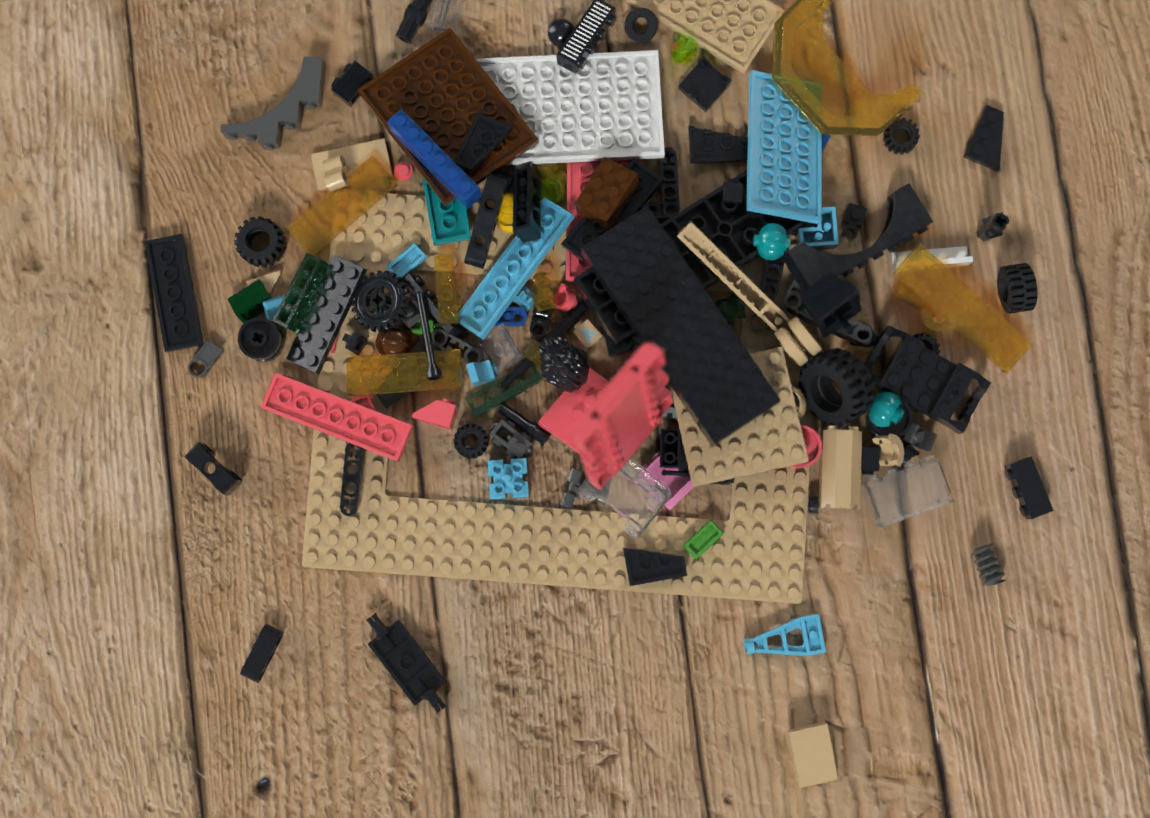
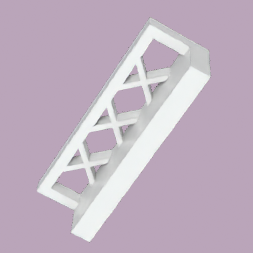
M967 246L892 252L890 254L892 273L968 266L973 262V256H968Z

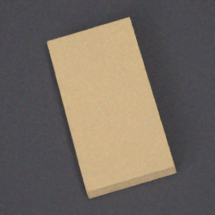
M385 138L311 154L319 192L328 190L324 182L323 161L338 155H342L347 163L349 185L393 176Z

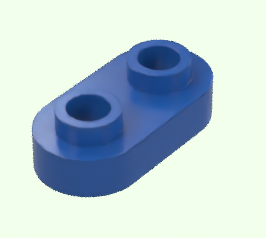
M508 307L502 315L503 318L498 320L495 326L522 327L527 322V313L520 307ZM516 315H521L520 321L514 319Z

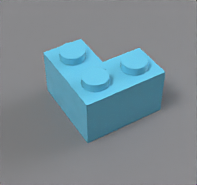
M822 207V221L819 224L813 223L814 227L798 228L795 233L796 246L804 242L816 250L835 249L839 245L836 208Z

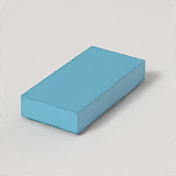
M414 242L386 268L390 273H396V277L404 279L428 257Z

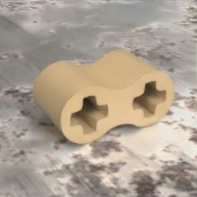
M342 155L323 161L324 182L329 191L349 185L348 167Z

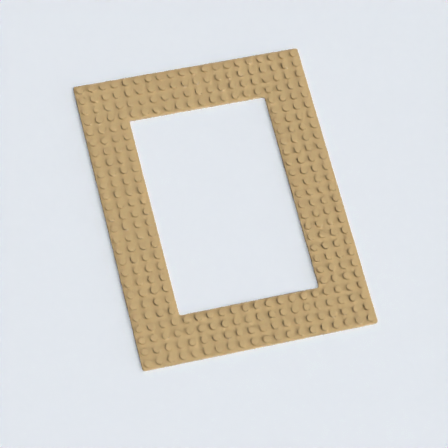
M337 190L334 198L329 264L333 255H336L367 269L365 275L370 278L371 272L376 274L378 270H381L383 273L388 270L386 267L415 242L428 257L414 269L416 271L487 275L516 234L503 232L499 228L497 220L484 268L481 269L464 263L470 240L434 246L425 196ZM481 200L475 202L469 209L466 208L471 234ZM487 200V205L490 208H495V201ZM808 223L804 228L814 227L813 223ZM566 230L529 279L566 281V249L561 245L566 238ZM795 233L790 236L789 249L796 246ZM479 235L477 236V242L485 244V238ZM761 256L739 268L759 288L766 261ZM785 263L779 292L772 300L779 308L785 306V296L794 280ZM768 270V274L770 277H777V272L775 270ZM722 280L706 289L709 292L735 293ZM384 288V294H387L389 290ZM771 288L764 289V293L767 296H773ZM368 297V306H370V297ZM791 300L788 304L790 306H796L799 302L797 300ZM743 301L741 343L747 352L752 354L782 347L773 329L756 332L751 329L750 319L756 313ZM351 305L338 333L334 354L329 353L319 374L317 389L348 401L369 392L376 411L392 417L393 404L386 409L375 395V392L396 369L397 359L387 358L378 352L376 338L380 332L377 328L376 332H372L371 329L366 330L364 325H359V320L354 319L356 313L351 311L355 306ZM376 308L370 310L372 313L376 314ZM787 312L790 319L795 317V315ZM758 315L753 318V326L756 329L761 330L766 326V322ZM797 317L817 342L818 327ZM395 320L397 327H393L390 324V328H400V321ZM355 331L368 339L359 356L345 348L347 343L342 340L345 333L352 336ZM783 349L790 383L800 389L799 376L804 365L800 367L793 357L791 358ZM794 396L796 406H799V402ZM809 407L806 408L805 415L799 422L800 425L812 428L813 414L810 412ZM314 429L302 556L303 567L795 604L802 602L810 466L801 469L783 467L777 470L734 478V483L731 485L729 519L727 521L712 520L724 534L695 560L683 545L709 519L387 496L388 458L364 449L358 512L353 516H346L340 511L345 448L349 442ZM354 445L353 448H350V451L353 452V458L349 457L348 461L355 460L359 462V458H355V454L360 449ZM354 463L350 464L348 472L356 474L358 466ZM348 483L346 485V491L349 494L354 493L356 491V485L354 483ZM345 495V499H349L348 505L344 506V509H347L348 513H350L351 510H354V506L351 505V499L355 500L356 496L349 497ZM623 548L684 556L688 576L630 586Z

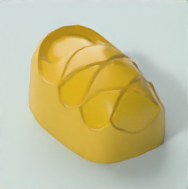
M505 193L498 216L499 228L505 233H514L513 193Z

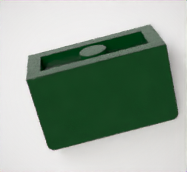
M259 279L229 297L228 302L235 315L244 324L247 320L264 312L263 301L272 299V297Z

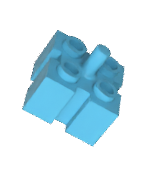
M526 458L511 459V464H504V460L487 461L488 476L493 477L494 484H489L490 500L506 499V494H513V498H529V483L523 480V475H528Z

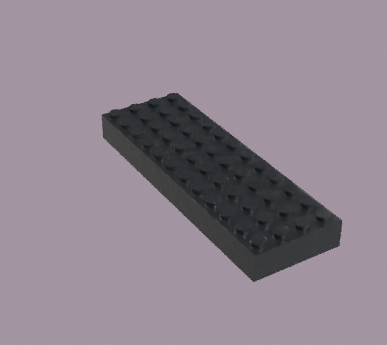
M747 170L728 181L743 183L741 204L722 202V185L660 224L705 290L721 279L677 237L690 222L738 268L760 256L757 246H753L754 234L758 235L765 225L771 223L779 224L786 230V236H791L796 233L798 228H804L808 224V222L746 211ZM591 268L574 278V286L615 347L635 335Z
M648 206L582 247V256L643 345L651 343L663 350L665 364L661 370L668 374V383L712 447L781 402L774 389Z

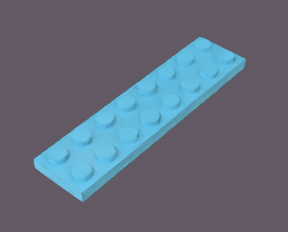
M544 197L541 201V238L523 243L516 235L454 319L484 340L575 217Z

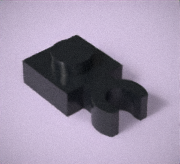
M852 203L848 204L843 223L848 225L843 229L842 236H845L848 230L853 232L852 239L857 236L858 230L856 226L862 227L868 208Z

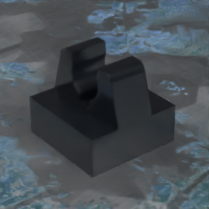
M355 331L352 336L345 333L342 338L347 343L345 348L358 356L368 341L367 338Z

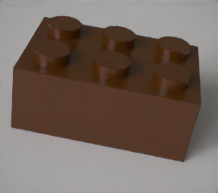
M604 157L574 203L577 213L610 230L640 183L638 174Z

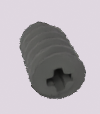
M994 543L975 548V551L971 554L972 556H978L974 563L981 564L976 569L977 571H983L979 578H986L982 586H991L1007 581L1000 579L1005 574L1004 572H998L1002 565L995 564L999 561V557H992L997 553L996 550H990Z

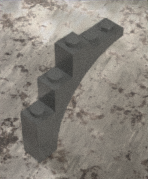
M303 57L301 71L295 85L277 107L251 121L238 124H221L220 132L229 140L245 138L246 141L255 142L258 139L257 142L265 150L280 148L282 126L289 130H294L295 127L301 128L303 106L307 109L322 107L326 65L323 58Z

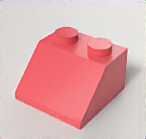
M443 398L442 401L436 400L414 412L412 418L453 431L459 408L455 405L454 401Z

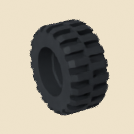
M840 348L828 349L807 361L802 367L799 376V388L806 398L807 407L811 410L810 412L813 416L816 415L821 422L826 421V424L832 426L847 425L866 413L872 406L875 391H873L875 387L874 381L871 380L872 375L865 368L867 367L865 363L859 361V357L851 355V352L847 350L842 351ZM831 379L839 386L842 396L833 387Z

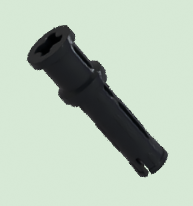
M505 402L497 410V413L524 430L529 437L538 441L542 447L552 435L542 429L537 422L529 421L505 404Z

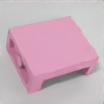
M659 450L652 457L653 462L649 466L645 464L637 471L640 474L637 478L668 510H671L694 487L692 486L690 476H663L661 474L664 469L670 471L684 470L660 468Z

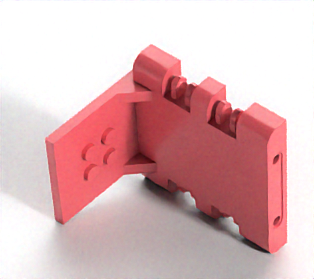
M647 343L642 345L611 382L589 368L587 382L581 385V388L577 391H564L538 421L542 428L580 454L589 482L599 490L610 477L614 478L662 421L661 417L673 404L671 391L664 387L669 381L668 374L661 370L665 364L664 352L654 344Z

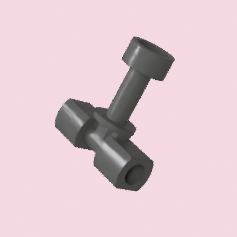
M571 468L568 478L570 482L567 492H564L561 505L572 508L575 497L579 498V495L596 499L598 500L597 504L605 506L609 491L601 489V492H596L583 488V483H580L583 471Z

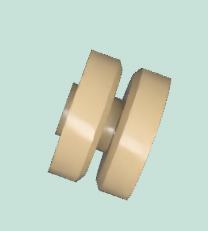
M795 316L788 322V326L793 331L792 335L783 327L774 334L781 342L780 345L791 358L793 357L801 367L808 361V356L803 351L804 348L813 356L817 355L822 349Z

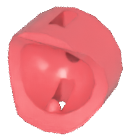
M561 283L557 292L549 299V304L562 312H567L576 307L578 303L577 293L573 288Z

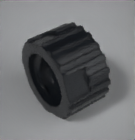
M809 496L808 513H819V496Z

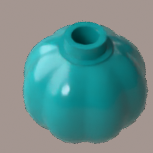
M775 223L767 224L762 227L758 235L754 234L753 246H757L758 253L762 258L777 260L784 255V251L789 250L790 236H786V230L781 225Z
M882 392L876 395L868 412L871 422L879 427H889L894 423L898 424L904 414V410H902L903 404L899 396L892 392Z

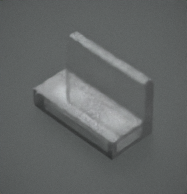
M435 0L428 29L432 31H446L451 28L456 34L464 0Z

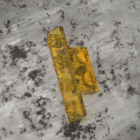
M453 254L434 255L440 324L458 323V307H462L461 295L457 296L456 291L460 290L459 279H455Z

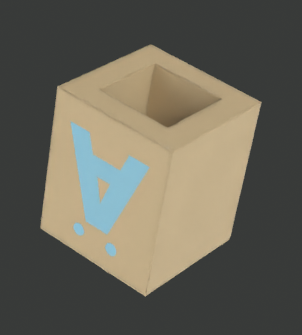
M588 319L585 322L581 320L574 326V336L587 351L603 338Z

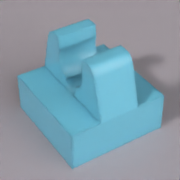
M523 286L512 302L528 313L539 297Z

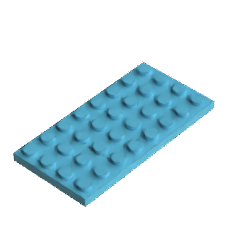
M754 70L749 73L746 211L819 224L822 221V85Z

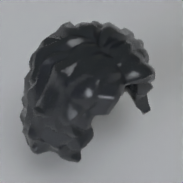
M559 336L545 338L543 343H540L538 346L541 355L539 359L542 363L539 366L542 371L541 376L546 379L547 383L554 385L557 390L574 392L587 382L589 366L583 351L579 352L577 347L566 338L563 339Z

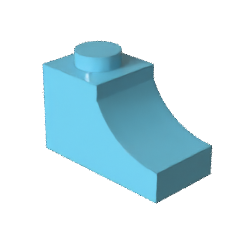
M490 360L466 364L474 387L496 380L495 375L498 372L495 363L491 364Z

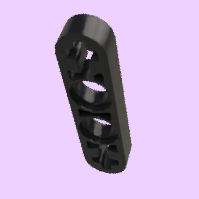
M348 443L345 448L340 511L346 516H353L358 512L364 448L356 446L360 449L355 454V458H359V462L355 460L348 461L349 457L353 458V452L350 451V448H353L354 444ZM354 463L358 466L356 474L348 472L350 464ZM348 483L356 485V491L352 494L346 491ZM345 495L349 497L356 496L355 500L351 499V505L354 506V510H351L350 513H348L347 509H344V506L348 505L349 499H345Z

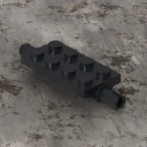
M374 613L366 620L376 632V637L368 643L369 647L414 706L424 699L430 703L436 713H439L447 705L438 696L436 689L444 684L446 680L400 620H397L388 627L384 625L377 613Z

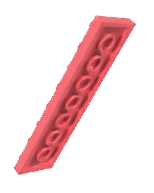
M277 373L274 374L261 406L266 411L397 462H400L414 427L411 424Z

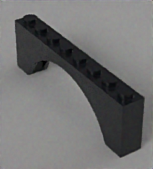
M907 184L887 197L888 210L885 226L878 239L869 248L852 254L837 255L816 250L802 242L785 252L782 259L802 292L830 271L838 277L843 275L845 278L854 272L853 269L857 266L861 269L869 264L868 260L871 258L875 261L884 255L883 252L887 249L891 252L899 247L898 243L901 241L905 244L914 238V234L918 233V235H921L929 230L927 226L933 223V220L911 185Z

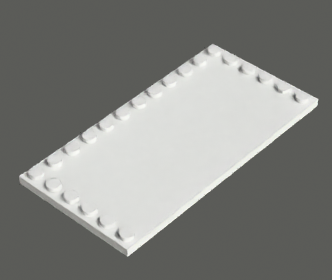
M658 50L590 54L585 67L580 69L577 74L558 65L556 55L476 59L539 139L538 144L507 165H524L530 162L532 164L602 161L604 157L610 160L665 157Z

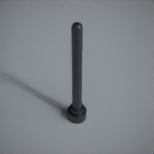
M418 291L416 299L429 365L426 376L428 381H435L443 377L442 370L436 365L424 294L422 291Z

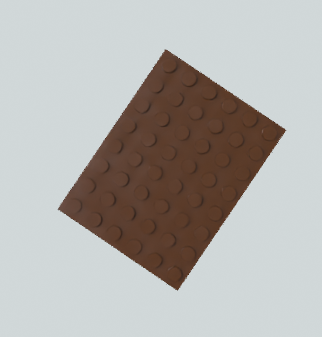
M451 28L357 89L359 95L445 207L457 198L389 129L387 121L401 109L453 161L477 113L512 126L513 131L472 173L462 169L477 185L487 179L489 173L497 172L539 143L537 136Z

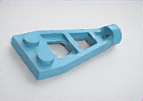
M819 614L797 617L754 638L744 639L746 654L770 653L810 656L826 653ZM799 628L802 633L803 644L801 646H790L787 643L786 634ZM779 634L782 646L778 648L768 647L767 638ZM754 642L757 643V648H756V649H755V647H754Z

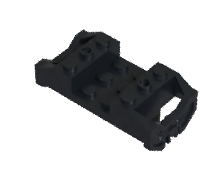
M888 325L879 336L878 341L867 357V361L864 362L867 366L865 368L872 375L871 380L874 381L875 387L884 392H892L898 395L909 406L952 429L955 433H964L976 406L988 390L991 382L960 362L954 364L925 348L924 342L910 334ZM889 337L902 338L893 355L889 357L890 360L882 370V375L878 378L871 368L880 356L883 345ZM972 379L977 380L979 385L968 398L965 407L959 414L958 420H952L951 417Z

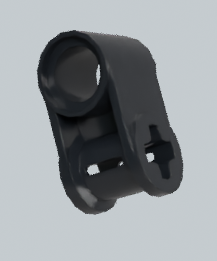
M534 303L530 335L536 341H541L548 333L553 312L552 306L545 307ZM536 327L544 329L541 335H536L533 331Z

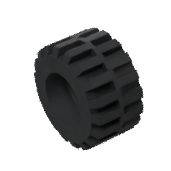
M258 216V219L251 217L249 222L245 220L243 222L245 225L243 227L239 225L238 227L239 233H235L237 240H234V244L237 246V252L246 262L255 267L261 266L266 268L268 264L270 266L275 265L274 261L279 262L281 260L279 256H284L283 248H286L287 245L284 242L286 237L283 235V231L268 218L264 219ZM268 233L270 236L268 247L260 252L253 251L251 248L253 238L257 234Z
M1021 263L1002 266L997 277V289L1000 303L1005 312L1012 314L1034 310L1037 303L1038 289L1036 278L1030 265Z

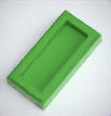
M710 519L683 547L697 560L724 533Z

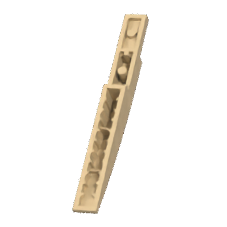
M692 222L677 235L689 249L775 332L783 327L786 328L790 335L793 334V331L788 326V322L791 319ZM806 348L803 349L808 356V361L817 356L811 355Z

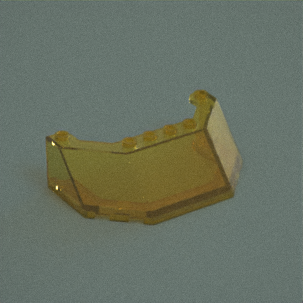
M797 0L774 24L775 40L773 45L772 79L822 134L878 136L926 96L921 88L916 85H910L905 89L900 88L895 94H872L822 39L824 10L831 5L833 0Z

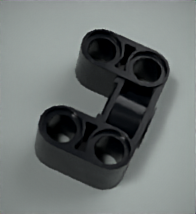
M198 442L185 455V458L220 493L229 496L243 482L242 479L232 470L226 469L215 458L216 454L210 447ZM211 463H213L215 465V471L210 474L208 472V466Z

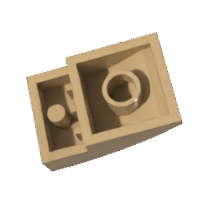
M822 722L787 730L799 788L838 780L827 723Z

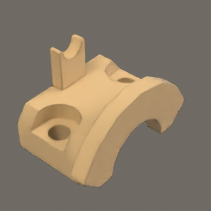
M889 434L888 436H875L872 438L873 443L879 444L882 449V456L879 460L880 466L902 465L904 447L897 435Z

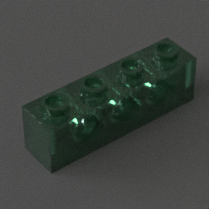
M306 253L272 320L273 322L298 334L329 266L327 262Z

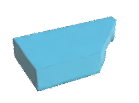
M292 291L263 301L266 319L271 321L287 315L297 296V292Z

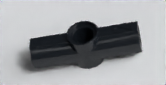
M414 0L407 6L404 12V19L396 33L397 38L411 44L419 26L421 27L425 23L428 9L433 0Z
M1001 212L982 219L983 224L976 231L977 238L982 239L984 242L1002 236L1003 230L1010 223L1009 217Z

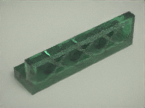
M534 364L531 366L534 375L527 379L517 377V385L512 388L504 389L498 385L509 375L507 374L465 398L474 416L479 418L502 405L503 402L509 401L542 382V377ZM491 388H500L501 393L494 398L488 397ZM477 396L485 398L484 403L477 408L471 402Z

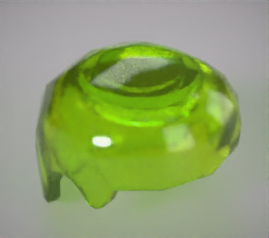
M555 178L543 180L541 184V201L545 197L556 205L561 204L565 198L566 191L563 183Z

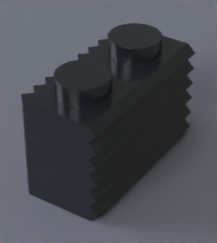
M355 60L352 64L348 63L345 66L344 74L340 78L337 77L331 85L333 94L350 107L360 97L357 89L374 79L372 73Z

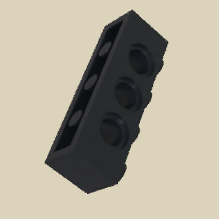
M531 162L514 167L513 232L523 243L541 238V173Z

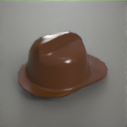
M390 328V331L384 329L382 333L380 332L377 335L376 348L382 356L403 360L420 339L416 334L408 330Z

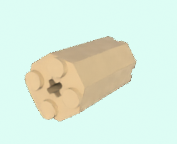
M839 426L824 427L820 437L822 452L820 454L818 508L860 509L862 431H859V427L843 428V430H839Z

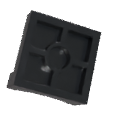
M703 56L695 68L678 85V89L704 112H707L730 86L732 80L717 71L707 58Z

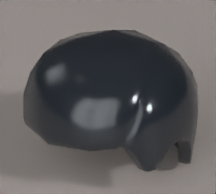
M555 19L548 27V39L554 46L561 48L575 27L568 19Z

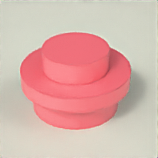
M400 162L395 166L394 174L398 180L407 181L413 176V168L407 162Z

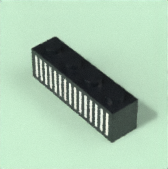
M594 0L557 52V64L574 74L583 69L589 55L594 54L598 42L605 38L609 26L612 27L617 18L615 16V7L602 0Z

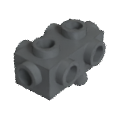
M503 420L500 422L496 421L490 428L492 431L490 435L493 437L491 441L498 447H501V445L508 449L506 453L513 459L516 457L522 458V456L526 458L533 450L530 448L532 445L529 442L531 438L524 432L519 434L514 430L516 426L509 420L506 422ZM501 431H507L508 435L501 437Z

